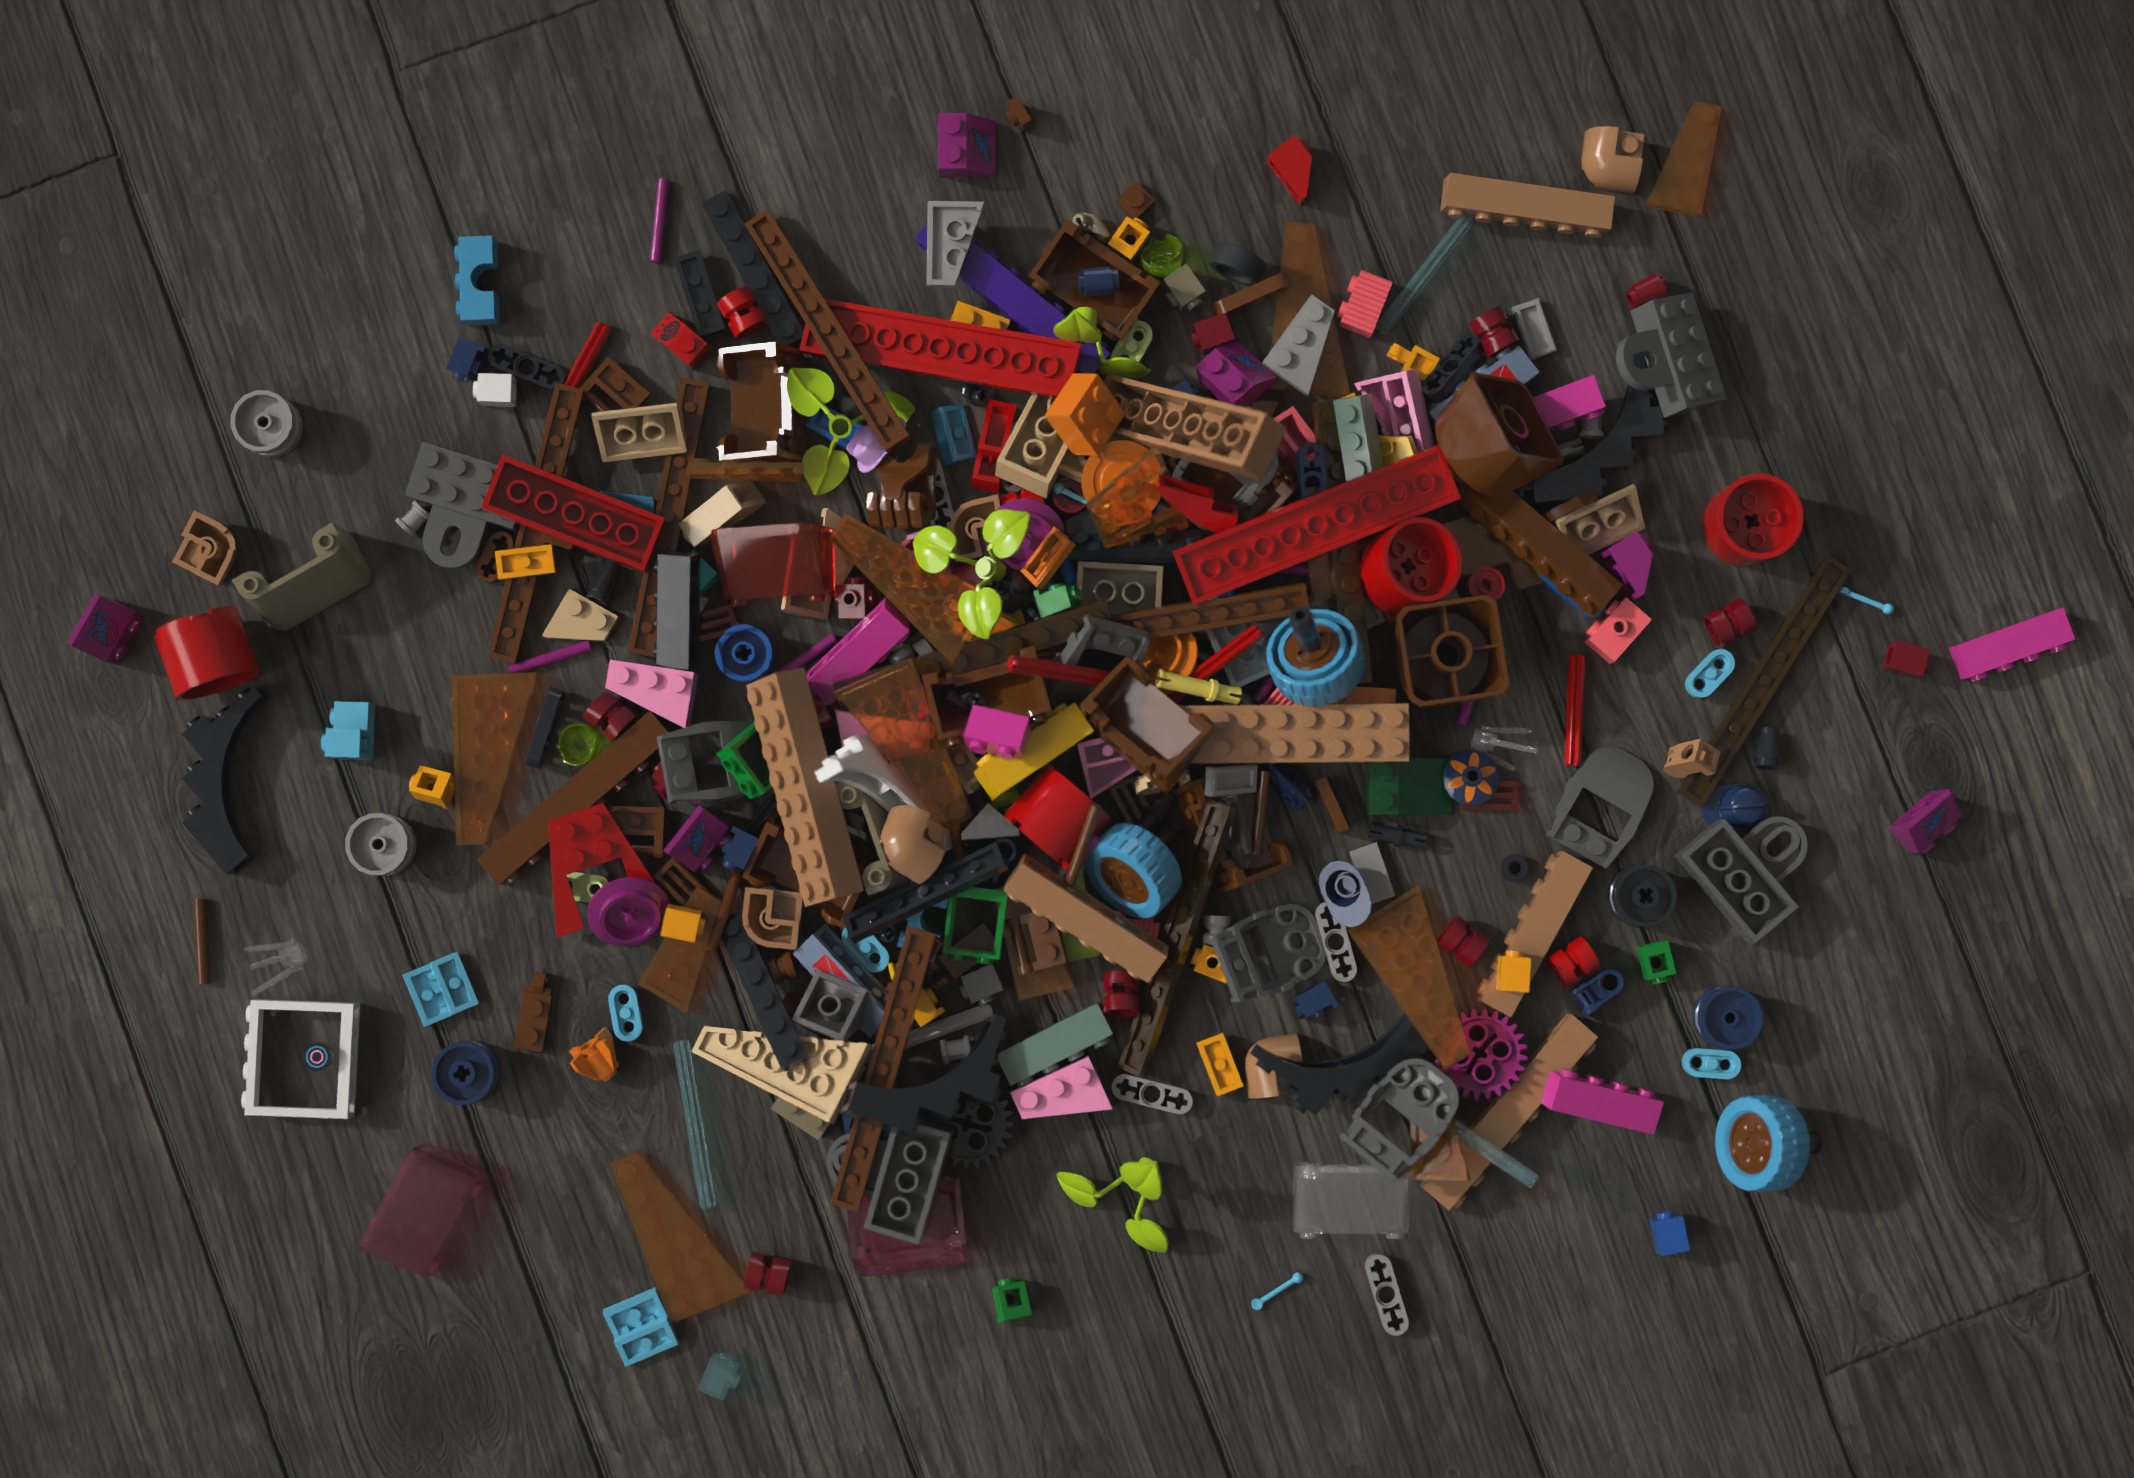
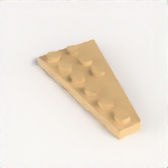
M704 1026L691 1052L834 1124L841 1109L848 1085L854 1083L872 1045L799 1036L810 1059L783 1072L765 1033Z

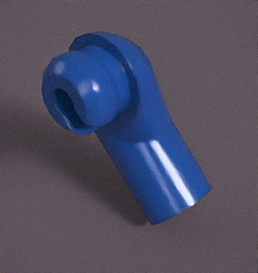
M1064 560L1059 567L1065 581L1064 584L1067 586L1077 585V572L1072 560Z

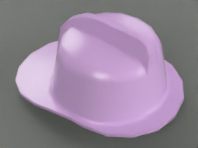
M899 416L901 422L906 428L905 420ZM869 424L861 426L846 447L847 451L858 460V468L863 473H868L875 469L888 454Z

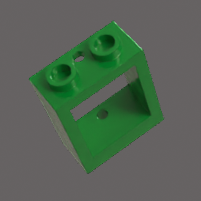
M755 721L717 753L723 767L733 775L738 782L740 790L750 799L765 794L772 787L769 779L770 773L759 781L737 752V749L757 732Z
M971 887L949 898L942 953L949 954L948 959L965 961L966 956L977 957L976 963L989 965L994 964V959L1000 960L1008 903L1007 892ZM958 897L1000 902L993 952L952 947Z

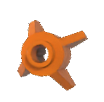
M606 1027L602 1028L595 1038L587 1041L582 1046L573 1047L569 1051L574 1058L570 1065L579 1074L596 1081L603 1080L605 1082L617 1073L616 1069L619 1066V1062L616 1060L613 1036Z

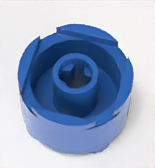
M742 624L733 626L723 633L715 647V659L718 667L726 676L738 683L750 684L765 678L772 671L775 662V649L769 637L760 629ZM743 648L752 652V655L748 656L747 661L739 657L743 653Z

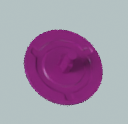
M1027 498L1015 499L996 509V511L1006 509L1030 514L1028 531L1022 545L1013 556L1002 559L1006 566L1005 575L1013 570L1021 572L1022 568L1054 526L1065 534L1064 525L1058 514L1041 501ZM984 539V547H985L986 554H987L988 557H991V555L989 554V552H988V550H987V546H988L990 543H988V542Z
M638 877L621 878L607 883L594 894L588 905L587 919L591 930L601 940L617 946H633L651 940L662 931L666 908L670 903L665 891L656 883Z

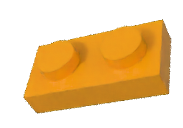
M957 301L951 317V321L1008 330L1010 320L961 301Z
M552 544L495 551L499 580L557 573Z
M1223 1032L1196 1042L1216 1096L1243 1087Z

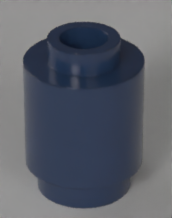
M1110 266L1082 269V275L1077 276L1079 292H1084L1085 297L1112 295L1114 291H1119L1117 268L1111 269Z

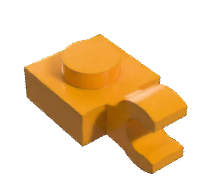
M1396 343L1391 346L1386 355L1392 360L1404 364L1401 372L1418 368L1421 383L1433 371L1440 359L1416 345L1410 352Z

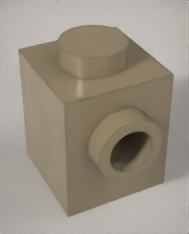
M1187 263L1163 279L1162 285L1167 291L1165 297L1173 308L1178 307L1181 312L1187 308L1189 311H1192L1204 302L1202 298L1205 296V289Z

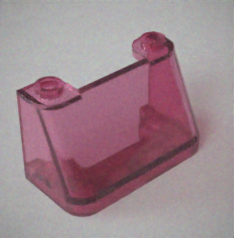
M427 1143L415 1146L396 1175L362 1236L358 1248L426 1278L429 1274L434 1275L442 1263V1260L439 1259L440 1248L465 1203L471 1198L476 1200L484 1187L481 1181L485 1175Z
M952 1177L941 1178L925 1238L919 1245L864 1228L872 1197L864 1195L859 1212L847 1209L850 1254L857 1275L868 1277L964 1264L970 1259L960 1179Z

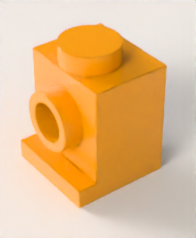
M1127 216L1109 241L1108 249L1132 264L1150 237V231L1147 230L1148 226L1138 218L1132 220ZM1129 236L1135 239V243L1132 245L1125 242V239Z
M420 765L417 773L413 774L410 779L409 791L417 800L448 809L458 783L451 773Z
M1205 944L1202 945L1201 949L1196 947L1190 962L1195 965L1193 971L1226 983L1227 981L1219 961L1215 968H1209L1207 965V960L1210 957H1215L1218 961L1214 948Z
M922 986L914 1018L920 1027L946 1011L943 1006L940 1008L936 1007L935 1004L939 1000L930 987L925 990Z

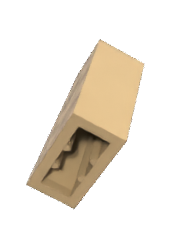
M752 480L726 485L678 525L682 529L686 541L692 544L693 547L705 545L761 508L767 502Z

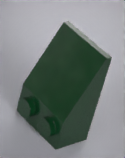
M1409 758V761L1366 762V816L1452 815V798L1445 790L1442 778L1444 768L1450 759Z

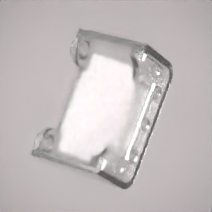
M1293 1162V1231L1300 1233V1238L1316 1239L1317 1234H1386L1388 1239H1402L1403 1234L1409 1232L1412 1168L1395 1183H1392L1371 1164L1317 1163V1166H1315V1164H1308V1162Z

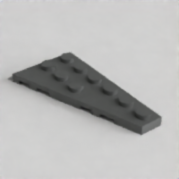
M1363 596L1368 630L1386 620L1382 611L1371 605V600L1367 596ZM1333 600L1308 602L1310 610L1325 609L1334 611ZM1289 616L1204 630L1215 654L1252 625H1256L1263 634L1262 639L1222 668L1229 686L1242 687L1270 674L1266 657L1268 642L1275 629L1288 619Z

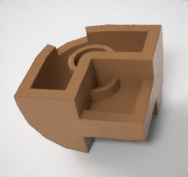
M1611 126L1593 127L1585 131L1581 157L1582 170H1584L1587 178L1596 185V188L1633 195L1642 168L1643 159L1641 156L1644 134L1619 131V127Z
M998 494L968 501L960 505L955 511L949 524V529L957 537V545L953 553L978 560L982 557H988L984 547L983 526L987 517L1002 506ZM954 559V560H955V563H961V562H962V561H959V560Z
M194 510L181 535L185 538L172 562L218 586H222L235 560L237 551L235 539L230 530L224 525Z
M910 805L895 806L890 808L881 832L880 843H883L885 853L890 860L888 864L897 872L921 884L933 874L945 854L942 846L948 830L929 819L931 813L924 809Z
M745 887L742 918L743 927L748 936L759 945L797 950L801 933L803 899L800 893Z
M1296 1033L1264 1038L1256 1042L1249 1049L1244 1060L1248 1098H1266L1285 1094L1287 1087L1276 1080L1279 1074L1273 1070L1268 1074L1255 1065L1258 1059L1250 1054V1052L1258 1044L1273 1054L1302 1061L1300 1044Z

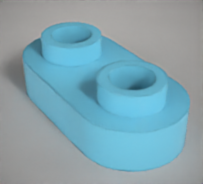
M1724 649L1710 652L1687 676L1685 688L1688 694L1694 698L1709 696L1733 671L1735 667L1733 655ZM1716 659L1722 661L1723 666L1721 669L1715 668L1714 661ZM1697 679L1703 682L1701 690L1695 687Z
M845 927L842 932V942L869 972L876 973L884 970L888 965L890 957L887 949L872 935L854 944L850 940ZM872 953L880 955L881 960L879 963L871 962L870 956Z
M618 985L611 990L608 997L614 1033L622 1041H633L640 1037L643 1032L639 997L637 991L632 986ZM623 993L629 996L627 1004L620 1002V995ZM628 1021L634 1024L632 1032L625 1030V1023Z
M1692 1048L1683 1055L1682 1067L1686 1073L1695 1077L1732 1079L1740 1072L1741 1061L1732 1051ZM1694 1057L1700 1059L1698 1067L1692 1066V1059ZM1723 1059H1726L1729 1063L1728 1068L1725 1070L1720 1067V1062Z

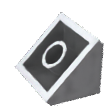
M987 803L963 831L961 836L963 841L1020 837V831Z
M817 970L792 1021L833 1039L845 1041L862 1026L868 990Z

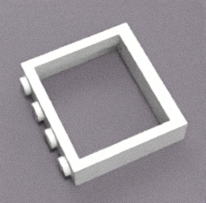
M251 1000L250 1005L246 1009L249 1034H246L244 1040V1048L248 1051V1059L243 1066L246 1091L242 1093L241 1105L242 1108H245V1115L339 1119L355 1117L360 1003ZM264 1009L341 1012L337 1109L259 1106Z

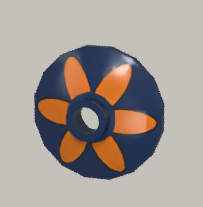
M1475 750L1461 751L1451 757L1444 768L1442 777L1444 788L1449 796L1459 804L1467 806L1481 805L1491 799L1499 783L1498 768L1493 760L1483 752ZM1469 772H1475L1477 774V780L1470 781L1467 777V774Z

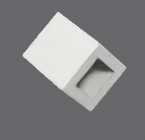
M478 373V381L473 383V396L477 398L478 403L482 406L516 407L517 379L512 374Z

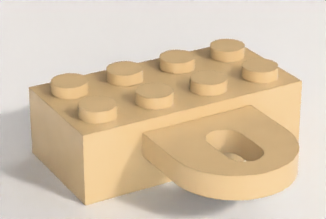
M1032 394L997 459L995 476L1047 499L1059 474L1081 483L1082 472L1087 460L1084 458V455H1073L1045 417V414L1056 398ZM1111 435L1107 443L1117 441V439Z

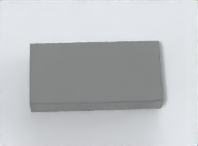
M1539 298L1512 307L1511 310L1528 358L1532 361L1556 353L1557 348Z
M1242 763L1206 767L1205 795L1215 797L1256 792L1258 764Z
M1377 842L1349 851L1353 865L1364 877L1372 904L1395 896Z

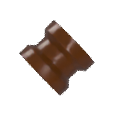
M790 951L784 953L783 957L768 958L769 967L776 985L783 983L784 979L790 978L794 980L799 978L796 964Z

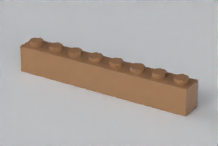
M1567 1013L1528 1058V1062L1522 1065L1526 1073L1516 1074L1521 1081L1520 1084L1511 1081L1509 1084L1513 1090L1512 1092L1505 1088L1501 1090L1502 1098L1496 1096L1420 1186L1447 1210L1450 1211L1452 1207L1457 1209L1467 1196L1464 1193L1471 1185L1476 1187L1485 1176L1483 1171L1489 1164L1495 1165L1503 1156L1504 1152L1501 1150L1508 1142L1512 1144L1518 1139L1522 1133L1520 1129L1527 1120L1529 1122L1533 1121L1540 1113L1541 1109L1539 1106L1550 1070L1561 1072V1069L1564 1068L1576 1071L1578 1068L1576 1062L1582 1055L1587 1057L1596 1047L1594 1041L1598 1036L1572 1014Z

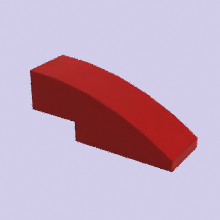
M989 399L978 445L971 488L999 494L1001 478L995 476L996 463L1012 432L1016 411L1015 404Z
M1158 474L1157 491L1180 513L1195 523L1217 533L1236 526L1238 520L1237 505L1214 500L1213 488Z

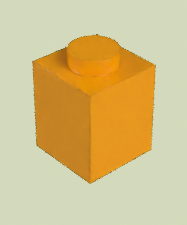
M668 904L661 936L695 943L697 935H703L706 919H701V910Z
M1506 950V956H1498L1496 990L1529 993L1531 958L1523 957V951Z

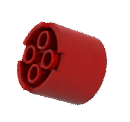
M1751 474L1736 480L1719 491L1709 501L1704 511L1702 522L1707 545L1720 560L1737 567L1759 565L1784 553L1796 542L1803 526V508L1798 495L1785 481L1768 474ZM1747 518L1752 519V527L1750 528L1746 527L1747 521L1745 519Z
M1413 517L1406 519L1371 538L1363 545L1359 552L1363 591L1371 600V605L1389 614L1397 615L1404 607L1432 603L1443 598L1453 590L1461 575L1462 556L1456 539L1445 526L1429 518Z
M217 607L208 610L209 613H202L192 617L187 615L171 621L156 630L157 635H154L176 700H193L221 693L249 682L260 674L237 607Z
M1047 764L1003 816L1067 871L1090 805L1094 802L1062 774ZM1102 809L1093 832L1097 836L1112 821V818Z

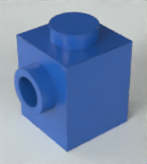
M1673 1210L1658 1212L1656 1213V1218L1649 1219L1657 1254L1666 1256L1690 1251L1683 1216L1677 1213L1674 1214Z

